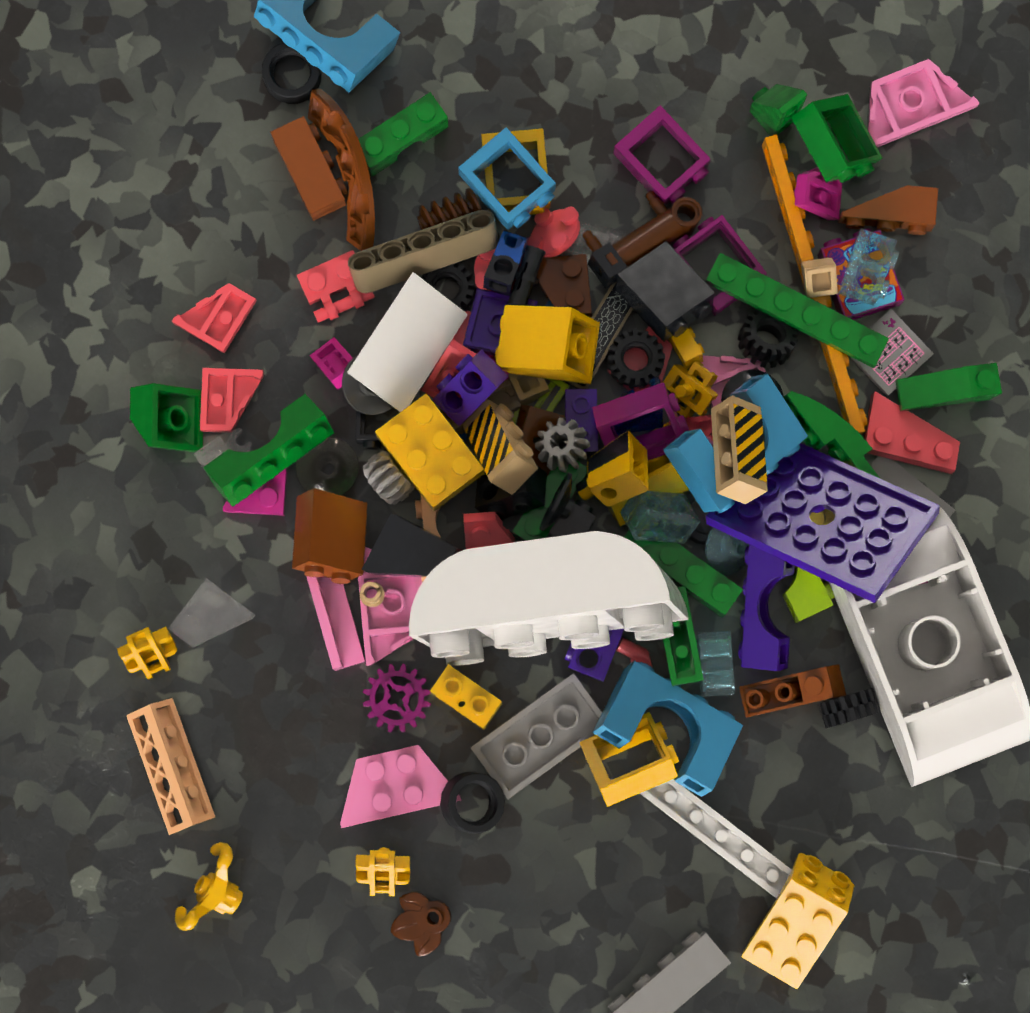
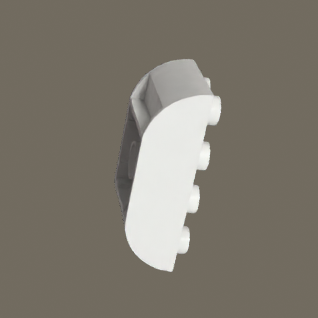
M941 507L936 519L876 603L829 582L871 688H874L882 716L911 787L1030 741V706L1022 680L970 553L955 525Z
M591 531L465 549L448 557L428 574L415 595L409 618V636L430 647L432 657H446L447 665L456 666L483 662V647L495 646L497 649H508L509 657H530L547 653L546 639L559 637L560 640H571V647L573 649L603 647L610 644L609 630L616 629L634 632L635 640L639 641L669 638L674 636L672 622L689 620L679 589L647 552L622 536L607 532Z

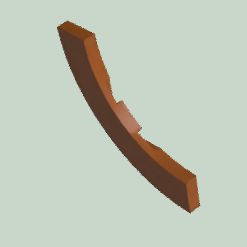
M312 89L308 119L321 130L328 141L335 145L338 152L335 157L343 181H348L346 241L360 251L371 248L374 245L375 235L374 199L370 174L362 147L351 123L339 105L322 89Z

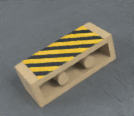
M732 395L711 408L716 493L747 504L768 492L762 413L760 406Z
M486 399L462 426L489 481L513 495L538 467L532 458L534 455L532 449L522 439L524 435L522 430L512 419L514 417L512 411L502 403L497 405Z

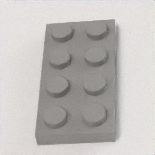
M573 673L477 742L471 749L490 776L500 785L503 794L508 800L580 748V741L594 736L595 734L592 732L602 711Z

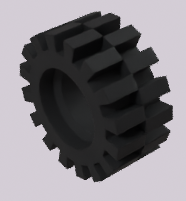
M454 263L422 275L421 278L433 288L443 278L453 279L459 286V292L450 301L463 311H467V307L471 306L473 296H475L474 280L470 271H467L462 263L460 265Z
M756 309L754 313L748 314L739 331L738 340L740 342L738 347L740 350L745 349L742 354L745 358L749 355L752 356L750 362L754 365L758 360L761 361L760 367L765 368L767 363H769L770 368H774L777 363L782 365L786 359H789L798 342L799 332L794 330L795 328ZM768 331L776 336L779 343H766L758 336L757 332Z
M633 329L632 332H622L621 336H617L614 339L613 344L609 348L607 365L613 379L619 381L618 384L622 386L627 385L630 389H634V387L641 389L645 388L648 384L654 383L655 379L660 376L664 366L665 353H663V346L661 343H658V338L655 335H649V332L646 330L639 332L638 329ZM640 348L646 352L648 364L645 368L634 371L625 365L624 354L629 349Z
M874 688L818 704L825 728L881 712Z

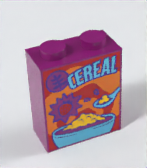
M870 228L854 233L852 239L842 242L841 238H836L823 244L824 248L820 249L817 255L818 259L832 258L836 264L838 294L831 295L838 313L852 320H858L898 307L903 303L905 299L881 230L871 232Z

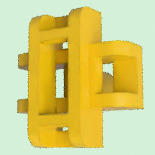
M695 361L689 370H686L680 364L673 365L663 381L666 388L671 393H675L678 403L682 402L687 406L685 409L679 404L680 411H677L680 415H684L685 418L692 417L695 412L700 416H704L712 400H715L718 396L711 389L718 376L703 367L704 364L700 361ZM699 376V377H701L704 381L701 382V381H700L699 379H697L696 377ZM679 377H682L681 381L677 385L676 381Z
M166 626L154 632H151L149 627L126 636L128 644L117 648L118 654L125 663L128 672L134 673L142 669L148 680L153 678L152 674L162 669L165 672L171 670L167 657L177 652L176 643ZM156 659L159 660V662H157V663H154V664H152V665H150V666L148 665V663H150V662H152V661H154V660H156Z
M382 847L379 850H370V855H356V881L358 883L370 884V896H375L376 893H389V896H395L396 885H406L410 882V856H395V851H390L386 847Z

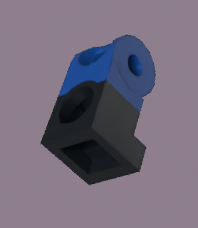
M505 230L503 231L485 273L483 288L507 296L511 295L515 275L519 271L528 238Z

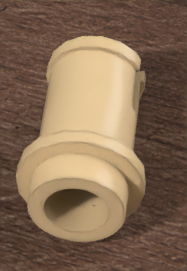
M376 582L363 584L359 593L362 603L368 607L380 605L385 597L383 587ZM370 589L377 590V594L373 598L366 597L367 591Z

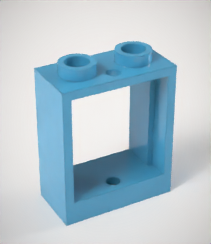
M507 127L458 167L459 176L507 230L511 229L514 225L516 228L521 227L531 217L529 213L535 207L543 208L555 197L553 194L556 187L554 180ZM509 149L516 154L542 184L510 212L502 206L477 177Z

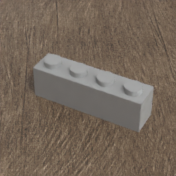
M695 931L681 943L684 948L675 956L670 952L657 963L660 969L652 976H649L647 973L641 976L632 985L635 990L626 998L621 994L607 1006L611 1010L608 1013H674L730 965L731 962L706 932L703 931L701 934H698Z

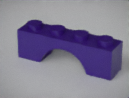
M749 544L745 550V563L748 564L747 577L744 579L742 587L743 595L746 596L745 609L742 610L740 623L743 627V640L738 648L741 667L769 671L788 669L790 637L778 630L773 624L769 614L768 602L774 586L781 579L793 575L795 566Z

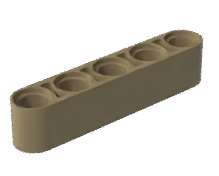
M489 210L474 211L353 254L348 260V267L355 288L361 293L374 292L408 280L412 272L420 276L495 249L500 236L494 214Z

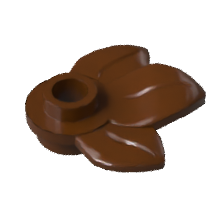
M419 892L404 894L399 897V900L405 912L394 920L391 933L401 940H413L417 956L428 955L441 943L442 931L451 922L450 909L445 903L438 900L430 901ZM431 912L438 914L439 921L437 923L430 919Z

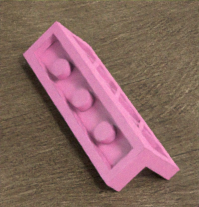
M306 576L332 669L336 671L366 662L344 584L333 583L331 578L323 576Z

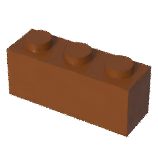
M302 116L270 132L313 221L346 206L344 196L348 194V191L341 177L334 178L330 169L335 167L327 150L321 152L317 144L321 137L314 123L308 125L305 117Z

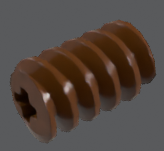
M467 188L465 190V199L458 192L454 193V203L446 196L442 198V207L435 201H431L430 212L423 205H420L417 220L420 229L423 230L482 209L475 193L470 188Z

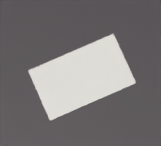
M412 272L347 373L401 412L411 404L468 314Z

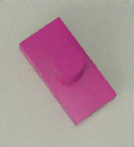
M333 337L309 356L338 390L342 387L344 370L353 357Z

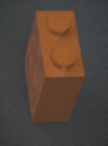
M316 488L297 496L292 569L304 571V575L308 577L323 576L331 578V581L336 584H348L352 579L362 576L364 573L362 568L365 555L367 502Z

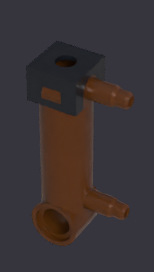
M649 191L645 197L657 217L612 245L609 242L603 246L590 230L582 234L586 245L592 251L588 261L589 267L606 289L617 282V276L620 272L664 242L670 245L685 235H691L702 216L700 204L690 197H682L674 202L671 208L667 209L660 197L654 191ZM685 213L690 217L691 221H683L677 214Z

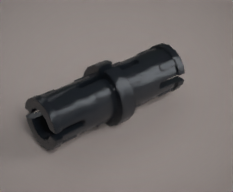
M529 245L526 246L522 263L515 275L516 280L506 305L527 306L533 286H537L539 281L536 277L546 253L544 250Z

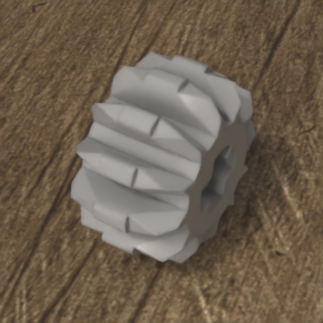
M559 417L557 426L547 421L546 426L549 430L547 432L538 431V436L542 440L535 443V448L541 451L538 455L539 460L542 463L547 462V467L550 470H555L559 467L561 472L566 473L568 464H571L574 469H578L579 465L576 460L578 458L587 459V454L583 449L590 447V442L584 439L587 435L586 430L583 427L578 428V423L572 419L566 424L564 418ZM562 441L566 444L563 449L559 446Z
M382 450L377 455L374 454L363 465L364 476L367 478L368 483L378 493L380 498L384 499L388 504L395 505L399 501L402 502L414 490L412 482L387 451Z

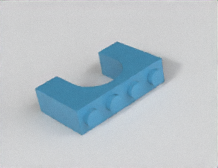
M258 0L254 18L263 27L270 29L280 37L287 46L295 49L305 57L312 66L319 68L329 76L336 85L341 86L348 92H351L394 51L400 35L396 28L378 14H375L353 35L333 38L313 29L304 16V11L316 0Z
M763 374L749 378L732 392L730 396L733 395L761 407L766 472L768 475L778 468L777 462L783 457H789L800 449L799 444L808 435L770 376ZM701 429L685 431L663 449L704 513L715 511L722 513L735 504L733 499L716 493L714 450Z
M633 661L624 668L592 733L620 749L631 741L643 714L648 708L662 707L669 709L684 721L690 737L688 753L678 772V777L674 781L700 797L713 791L743 725L737 722L735 717L729 712L717 710L710 706L708 701L702 696L688 693L681 688V685L672 687L671 679L663 678L656 674L654 669L648 664Z

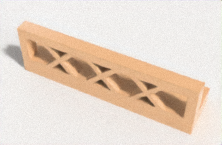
M173 698L149 704L126 715L168 834L171 835L215 818ZM143 715L148 724L147 732L143 730L139 719ZM153 747L157 749L159 755L158 762L153 758ZM163 777H165L168 780L170 786L169 792L166 791L164 788V785L162 783ZM174 807L177 808L182 819V823L177 824L173 813Z

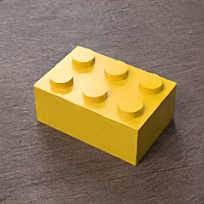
M427 393L375 431L377 438L433 511H436L485 474L482 465Z

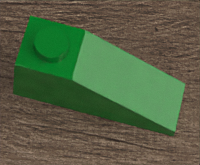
M776 84L770 89L764 87L752 97L754 102H752L750 112L769 136L779 135L794 123L791 117L802 109L807 93L802 89Z
M997 363L965 366L895 380L900 411L986 401L1002 394Z
M686 586L677 588L684 599L689 620L672 622L674 636L663 639L672 687L704 681Z

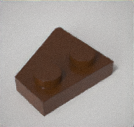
M578 254L543 258L536 278L539 279L540 288L553 307H572L592 317L587 255Z

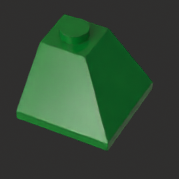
M156 383L130 388V420L148 447L197 453L203 452V432L200 431L202 390Z

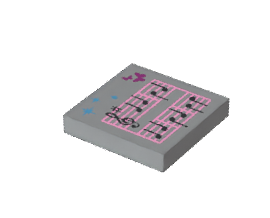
M892 309L870 327V329L889 338L876 366L872 368L850 357L887 397L896 389L895 380L911 376L934 354Z

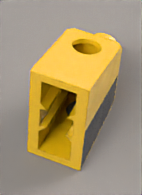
M628 430L588 459V478L576 484L577 492L583 500L596 496L605 506L609 507L645 493L649 490L647 449Z

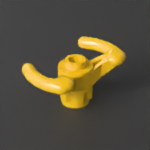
M219 842L210 848L211 854L214 856L219 855L215 873H209L207 876L202 875L195 885L194 892L197 894L196 900L198 903L188 913L183 906L176 908L175 922L182 931L192 930L198 923L199 918L212 910L223 915L224 913L231 915L239 907L243 892L238 890V885L228 881V868L233 860V851L228 843Z

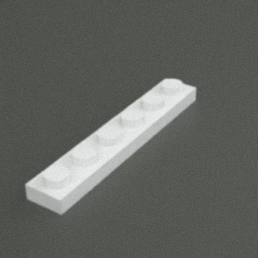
M674 779L639 793L777 899L792 869L685 787L675 782Z

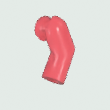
M622 637L616 651L629 657L631 663L633 661L643 662L653 668L649 651Z

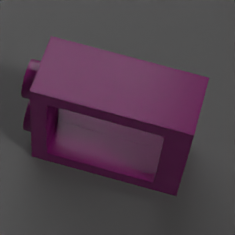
M661 105L614 146L613 151L615 157L648 192L654 191L665 205L669 202L674 204V202L686 194L684 189L692 181L695 184L699 183L709 173L707 168L711 160L710 157ZM662 126L696 160L688 170L666 189L632 154Z
M723 215L715 220L712 216L697 227L699 232L691 238L685 235L672 245L674 250L689 265L684 257L716 233H719L742 264L767 276V272ZM721 292L714 297L711 312L716 316L738 299Z
M664 382L592 407L596 428L604 446L618 438L614 425L664 408L671 425L635 437L647 449L648 461L666 455L663 449L685 431H689L684 415H677V411H680V406L675 393L669 394Z

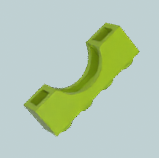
M796 566L792 582L782 594L795 623L832 607L831 599L835 598L832 588L827 581L822 582L820 577Z

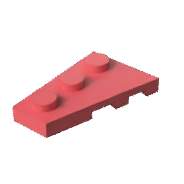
M876 391L873 392L867 417L868 425L864 434V439L873 448L868 454L953 474L956 470L960 441L908 410L900 411L898 404Z

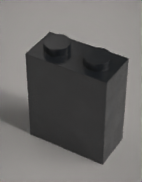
M667 242L652 250L617 276L616 291L663 342L672 336H680L685 332L689 324L696 319H704L713 309L715 292Z

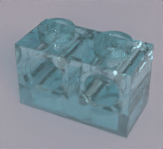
M860 229L856 236L838 294L873 306L879 298L884 299L890 283L889 280L885 279L888 268L894 269L899 256V251L894 250L897 240ZM868 248H878L882 252L883 258L881 260L870 258L867 252ZM862 276L870 278L873 282V288L870 290L861 288L858 284V278Z
M646 491L628 499L620 511L634 540L686 543L701 522L686 494Z
M731 631L698 633L696 635V642L704 681H699L700 696L710 698L735 695Z

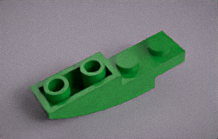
M791 391L783 396L808 435L803 440L807 446L818 450L826 445L829 449V456L880 478L864 458V455L873 448L846 420L825 405L802 394Z

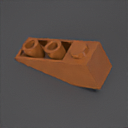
M904 186L843 211L838 223L846 224V228L864 229L865 226L877 227V230H881V232H894L896 229H906L912 235H925L927 231L931 232L936 225L938 188Z
M839 664L739 687L746 718L846 695Z

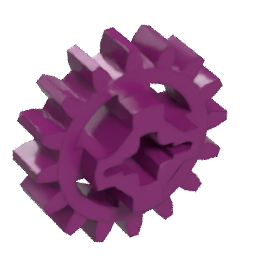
M389 664L388 673H384L379 668L377 669L379 676L377 680L368 678L369 683L373 686L371 689H363V693L370 696V700L363 702V706L372 708V711L367 715L369 719L376 716L379 718L376 724L378 728L387 723L388 732L392 733L394 727L399 726L400 731L403 733L406 731L405 724L410 723L411 726L416 728L417 723L415 719L417 717L422 719L427 717L422 712V708L431 707V703L424 701V697L430 695L431 692L422 688L427 682L425 678L416 679L418 670L414 669L409 674L406 673V664H402L399 671H395L393 664ZM402 677L411 682L401 686L394 684L391 678ZM382 685L385 690L382 701L376 704V694L378 688ZM389 686L398 693L404 691L406 696L402 698L406 711H403L402 707H399L396 703L390 705L389 701L392 699ZM418 692V704L413 712L409 707L410 700ZM390 710L396 711L401 714L403 719L393 720L385 717L383 714Z

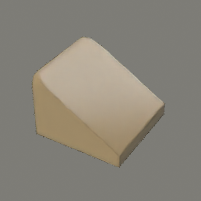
M832 258L801 262L807 297L814 298L838 294L836 264Z

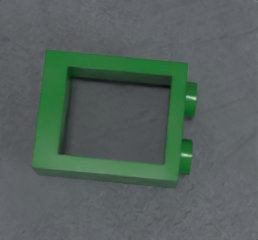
M848 94L812 101L791 117L826 183L838 179L840 183H843L856 175L858 178H862L874 171L873 165L883 158ZM827 121L829 122V124H830L832 130L834 131V133H835V135H836V137H837L839 143L841 144V146H842V148H843V150H844L845 154L847 155V157H848V159H849L850 162L847 161V159H846V157H845L843 151L841 150V148H840V146H839V144H838L836 138L834 137V135H833V133H832L830 127L828 126Z

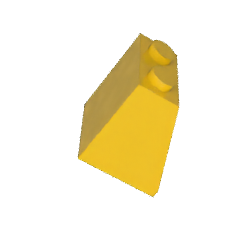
M505 305L504 313L500 319L501 333L499 346L495 351L496 364L510 374L591 384L600 322L572 307Z

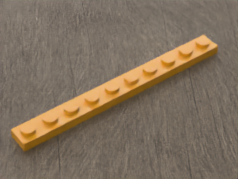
M776 134L765 137L762 149L804 287L801 262L814 260L811 251L814 248V240L810 230L805 231L802 221L806 218L805 210L795 206L794 190L796 179L793 172H788L785 164V161H788L787 149L784 143H779ZM830 295L811 298L829 308L832 307ZM820 341L842 418L862 435L865 432L864 427L868 423L864 409H858L855 397L859 396L856 381L854 378L850 379L846 367L850 366L849 357Z

